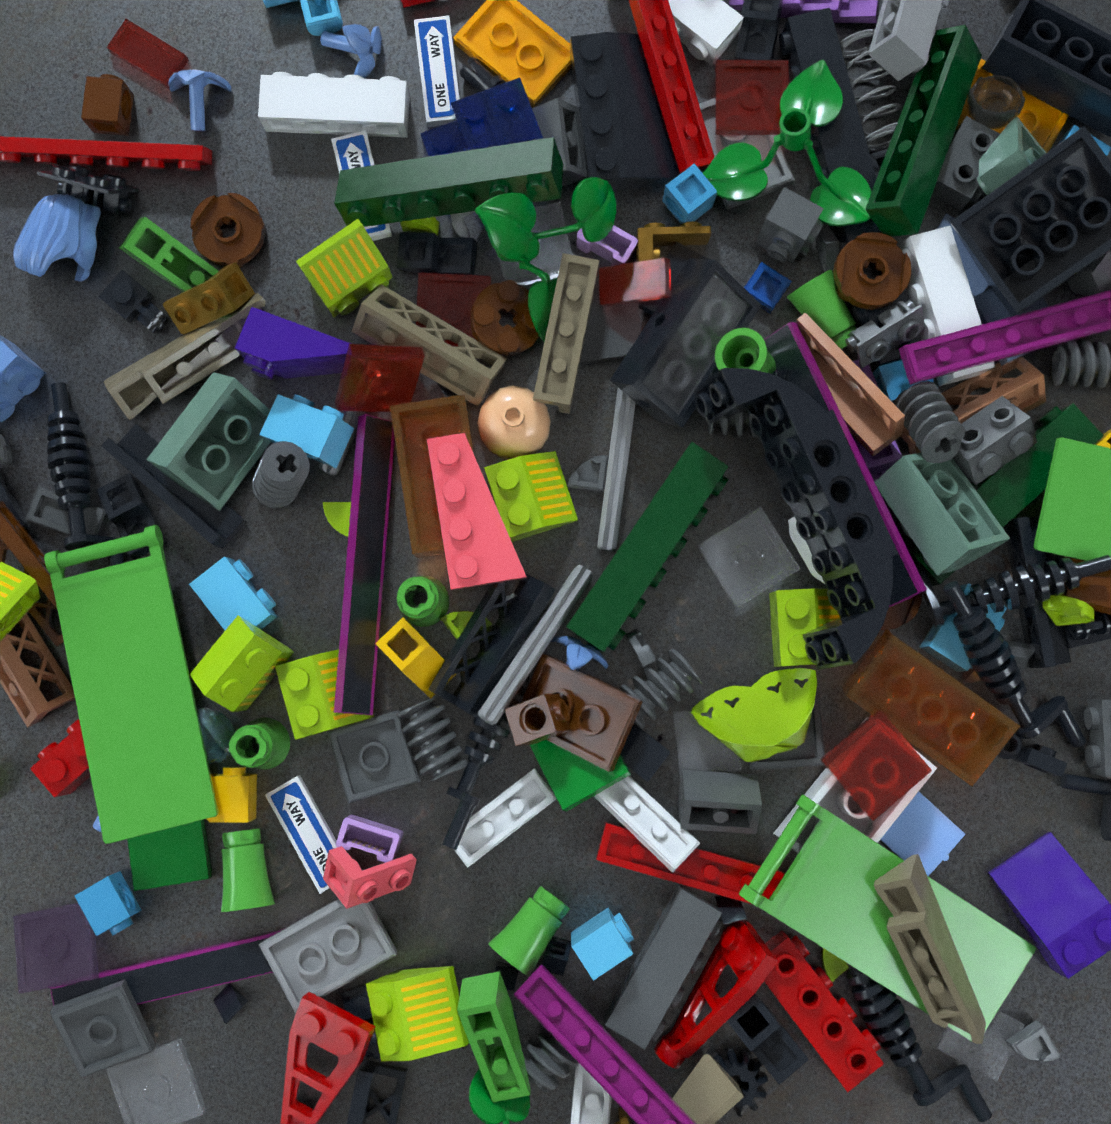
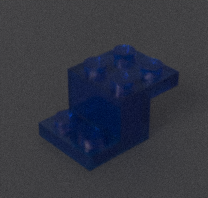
M520 78L451 102L454 121L420 133L428 157L544 139Z

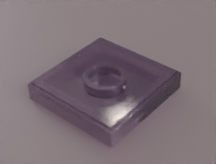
M78 903L13 916L18 994L99 979L95 933Z

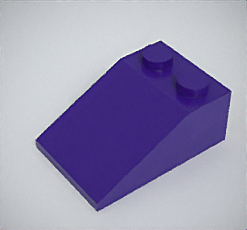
M251 307L235 346L237 352L244 358L243 363L252 367L251 371L271 380L274 375L288 379L362 371L366 363V359L358 346Z
M1047 832L987 873L1053 971L1069 979L1111 950V904L1051 832Z

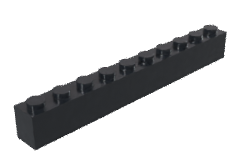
M830 7L788 17L783 32L779 34V45L782 55L788 56L790 64L788 68L789 83L811 65L824 60L838 83L843 96L842 109L836 119L822 127L811 125V141L813 142V149L822 172L828 179L830 174L838 167L852 168L866 179L872 192L877 178ZM815 174L817 186L822 185ZM872 218L863 223L833 226L836 237L840 242V251L850 241L863 233H881ZM869 263L868 267L863 269L864 274L869 279L874 280L876 276H881V271L875 269L874 263ZM907 288L889 306L873 310L853 306L852 316L856 322L855 326L859 328L872 320L881 328L883 324L878 320V315L893 307L899 301L905 303L910 300ZM918 334L913 340L904 342L892 349L881 360L870 363L872 371L874 372L879 366L902 360L899 348L921 341L920 335Z

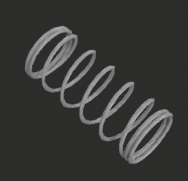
M875 29L859 31L840 42L843 58H854L852 61L844 59L845 63L848 64L846 69L851 65L875 61L873 58L857 61L868 55L871 44L859 50L843 51L853 41L873 36ZM878 67L866 72L857 79L849 78V80L853 82L851 84V87H853L856 83L877 80L889 73L886 71L878 76L863 79L872 73L885 70L883 67ZM886 85L870 91L863 97L854 96L858 100L856 105L858 106L861 101L887 96L893 93L897 87L895 85ZM893 88L883 94L868 97L881 90ZM889 104L878 108L868 115L859 114L860 118H863L861 124L867 119L890 115L901 108V104ZM892 107H897V108H895V109H893V110H891V111H888V112H885V113H881V114H876V113H878V112H880V111H883V110H885V109L892 108ZM897 123L887 125L873 133H864L867 136L865 137L867 144L881 136L894 133ZM891 140L881 144L868 145L869 152L888 149Z

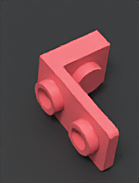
M340 846L329 850L323 880L345 908L348 909L408 887L412 881L417 859L413 854H409L362 871L358 862L352 859L346 850Z

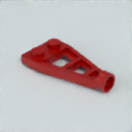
M744 919L732 922L724 930L671 1032L661 1038L654 1048L656 1055L671 1068L679 1069L686 1058H690L757 992L778 963V960L749 921ZM729 964L738 979L735 986L724 997L720 998L715 990L716 983L725 966ZM707 1001L712 1011L696 1025L695 1022Z
M311 992L306 993L301 998L289 1033L280 1124L319 1123L362 1063L376 1026ZM310 1043L338 1056V1064L329 1076L326 1077L308 1067L307 1054ZM300 1081L322 1092L314 1109L297 1100Z

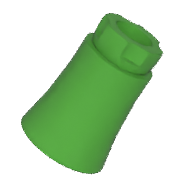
M831 269L790 293L787 298L801 315L806 313L842 350L847 347L845 340L850 337L849 333L857 328L853 326L856 322L848 310L845 301L838 295V288Z
M734 329L725 334L716 347L715 362L719 370L723 368H748L770 374L776 371L775 360L768 352L763 337L752 329Z
M430 576L412 577L404 581L399 587L397 604L402 616L411 624L419 627H428L438 623L446 615L449 608V595L445 586L436 578ZM418 593H425L428 598L425 604L420 603L417 606L414 602V597Z
M267 717L255 719L246 726L239 728L229 742V752H231L236 763L244 767H254L261 770L272 769L281 764L290 750V737L287 729L279 721ZM255 738L256 743L259 744L258 752L252 747V742Z
M260 828L222 833L225 849H221L223 864L221 912L274 905L275 901L265 861L264 843L260 844Z
M540 886L533 898H528L507 926L488 944L512 966L530 977L550 940L563 922L561 920L569 912L570 908L548 890Z

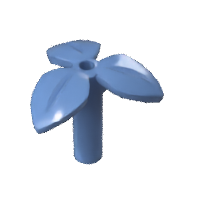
M358 24L343 26L344 35L324 31L320 38L322 46L357 54L360 61L356 66L354 75L366 79L375 67L373 53L380 54L382 38L379 26L373 27L371 36L366 27Z
M194 69L182 70L174 73L169 78L168 85L171 92L189 85L191 131H205L204 87L207 84H214L231 92V85L228 81L215 73Z
M555 636L551 640V642L567 646L566 664L569 665L571 670L580 669L591 659L599 662L605 670L609 666L599 650L590 644H582L577 638Z

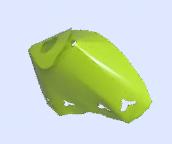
M806 668L777 670L763 675L752 687L735 685L725 687L697 703L692 708L691 713L700 726L743 761L755 762L768 759L776 753L796 749L797 746L805 742L817 690L816 670ZM795 679L800 681L808 679L803 688L794 682ZM778 682H781L778 693L767 690L768 687H775ZM737 697L740 699L734 708L724 702L725 700L733 701ZM713 707L712 718L701 716V713H707L709 708Z

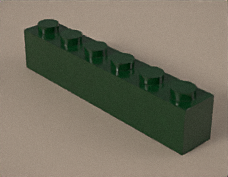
M966 24L936 30L928 54L929 59L926 65L916 73L865 209L883 234L889 236L918 234L982 57Z
M551 137L340 170L334 204L346 226L359 219L364 227L472 212L488 199L504 193L524 194L532 203L561 199L564 165L555 139Z
M1074 403L1061 410L1055 406L1040 418L1039 421L1042 426L1035 432L1038 443L1030 447L1025 453L1020 454L977 485L972 481L970 482L1002 528L1046 489L1057 438H1067L1094 445L1104 436ZM910 537L905 541L909 546L907 550L916 568L925 567L932 586L940 585L955 572L952 571L937 576L934 570L929 568L924 562L923 554Z
M690 443L566 626V629L602 653H604L607 647L613 651L626 633L621 629V626L629 616L635 620L647 601L641 598L647 587L650 585L656 589L667 572L662 565L668 556L671 555L676 558L688 540L682 535L691 524L696 528L708 511L703 504L709 495L712 494L717 498L729 479L723 476L729 467L695 443Z

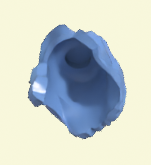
M68 194L45 196L32 210L14 245L13 258L15 267L29 274L41 277L45 274L51 263L62 258H71L78 263L75 281L82 282L87 279L95 259L97 248L95 232L101 215L100 208L85 204L81 199Z

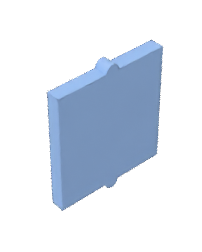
M918 792L880 840L902 860L918 854L925 872L929 876L943 860L947 861L949 859L948 854L965 836V833L925 796Z

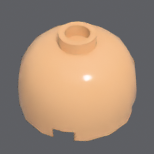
M514 385L499 388L487 397L480 408L477 424L481 440L490 452L501 459L509 460L518 456L535 454L542 449L549 437L551 421L548 408L545 403L533 401L534 392L528 388Z

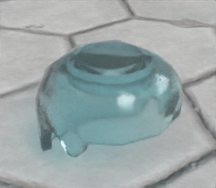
M207 707L197 709L208 764L215 761L220 763L231 755V752H229V742L236 732L231 719L217 709Z

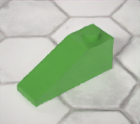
M146 217L138 220L119 247L130 257L182 292L209 280L219 272Z
M500 971L462 979L457 1012L492 1102L529 1096L531 1088L512 1003Z

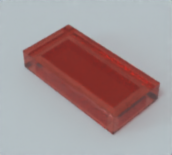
M125 19L106 47L111 54L168 89L169 78L174 73L182 71L189 61L184 53L128 19Z
M658 258L599 268L600 305L612 306L670 298V259Z

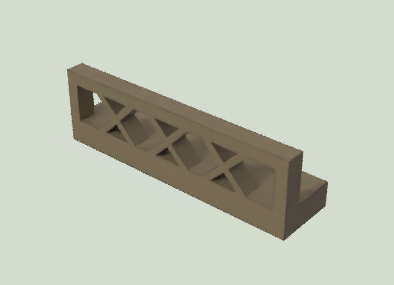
M566 253L562 254L533 401L559 406V412L570 414L598 277L599 260Z
M382 284L361 303L351 331L476 406H479L484 400L493 379L502 370L507 361V358L486 348L480 342ZM383 300L395 307V309H388L378 302ZM412 321H418L427 328H420L413 324ZM444 340H450L457 344L458 347H452L445 343ZM476 359H482L493 366L489 369L476 361Z

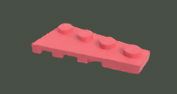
M465 433L427 439L451 590L527 578Z

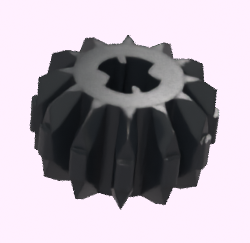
M728 1046L726 1058L723 1059L718 1052H714L712 1056L731 1077L739 1075L741 1079L738 1080L744 1097L734 1106L737 1116L742 1118L744 1114L743 1106L748 1104L751 1110L757 1111L758 1106L754 1097L766 1098L767 1093L761 1085L768 1082V1076L765 1072L760 1071L763 1064L758 1057L750 1060L748 1049L743 1048L736 1057L733 1047Z

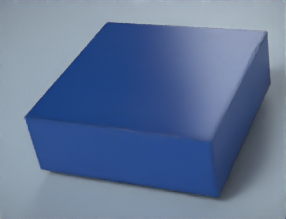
M761 262L744 288L762 305L760 308L771 314L792 281Z

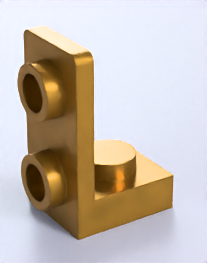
M685 222L680 227H666L663 223H649L644 225V228H638L636 235L638 239L636 250L637 282L652 281L654 269L660 268V247L653 246H673L676 241L682 245H707L711 236V226H702L699 222Z
M234 262L225 266L209 280L168 299L163 303V307L180 333L186 334L234 312L250 299L255 292L237 263Z

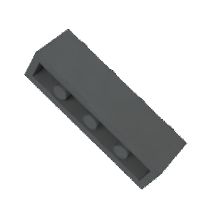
M677 885L604 1014L606 1027L643 1049H646L650 1040L654 1042L658 1040L666 1024L663 1017L669 1006L675 1008L685 991V987L682 986L683 981L689 972L694 974L697 971L704 957V954L700 952L707 939L712 941L716 937L722 926L723 921L719 918L722 912L716 905L682 885Z

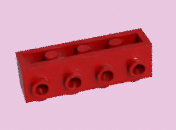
M79 719L67 728L66 732L69 735L59 744L53 742L41 750L37 755L40 760L30 768L54 798L71 794L91 777Z
M782 930L765 943L778 960V963L764 982L848 1093L884 1064L876 1053L881 1049V1046L867 1028L860 1032L852 1020L858 1017L843 997L838 1001L828 990L834 984L820 966L814 970L805 959L810 955V952L797 935L790 939Z

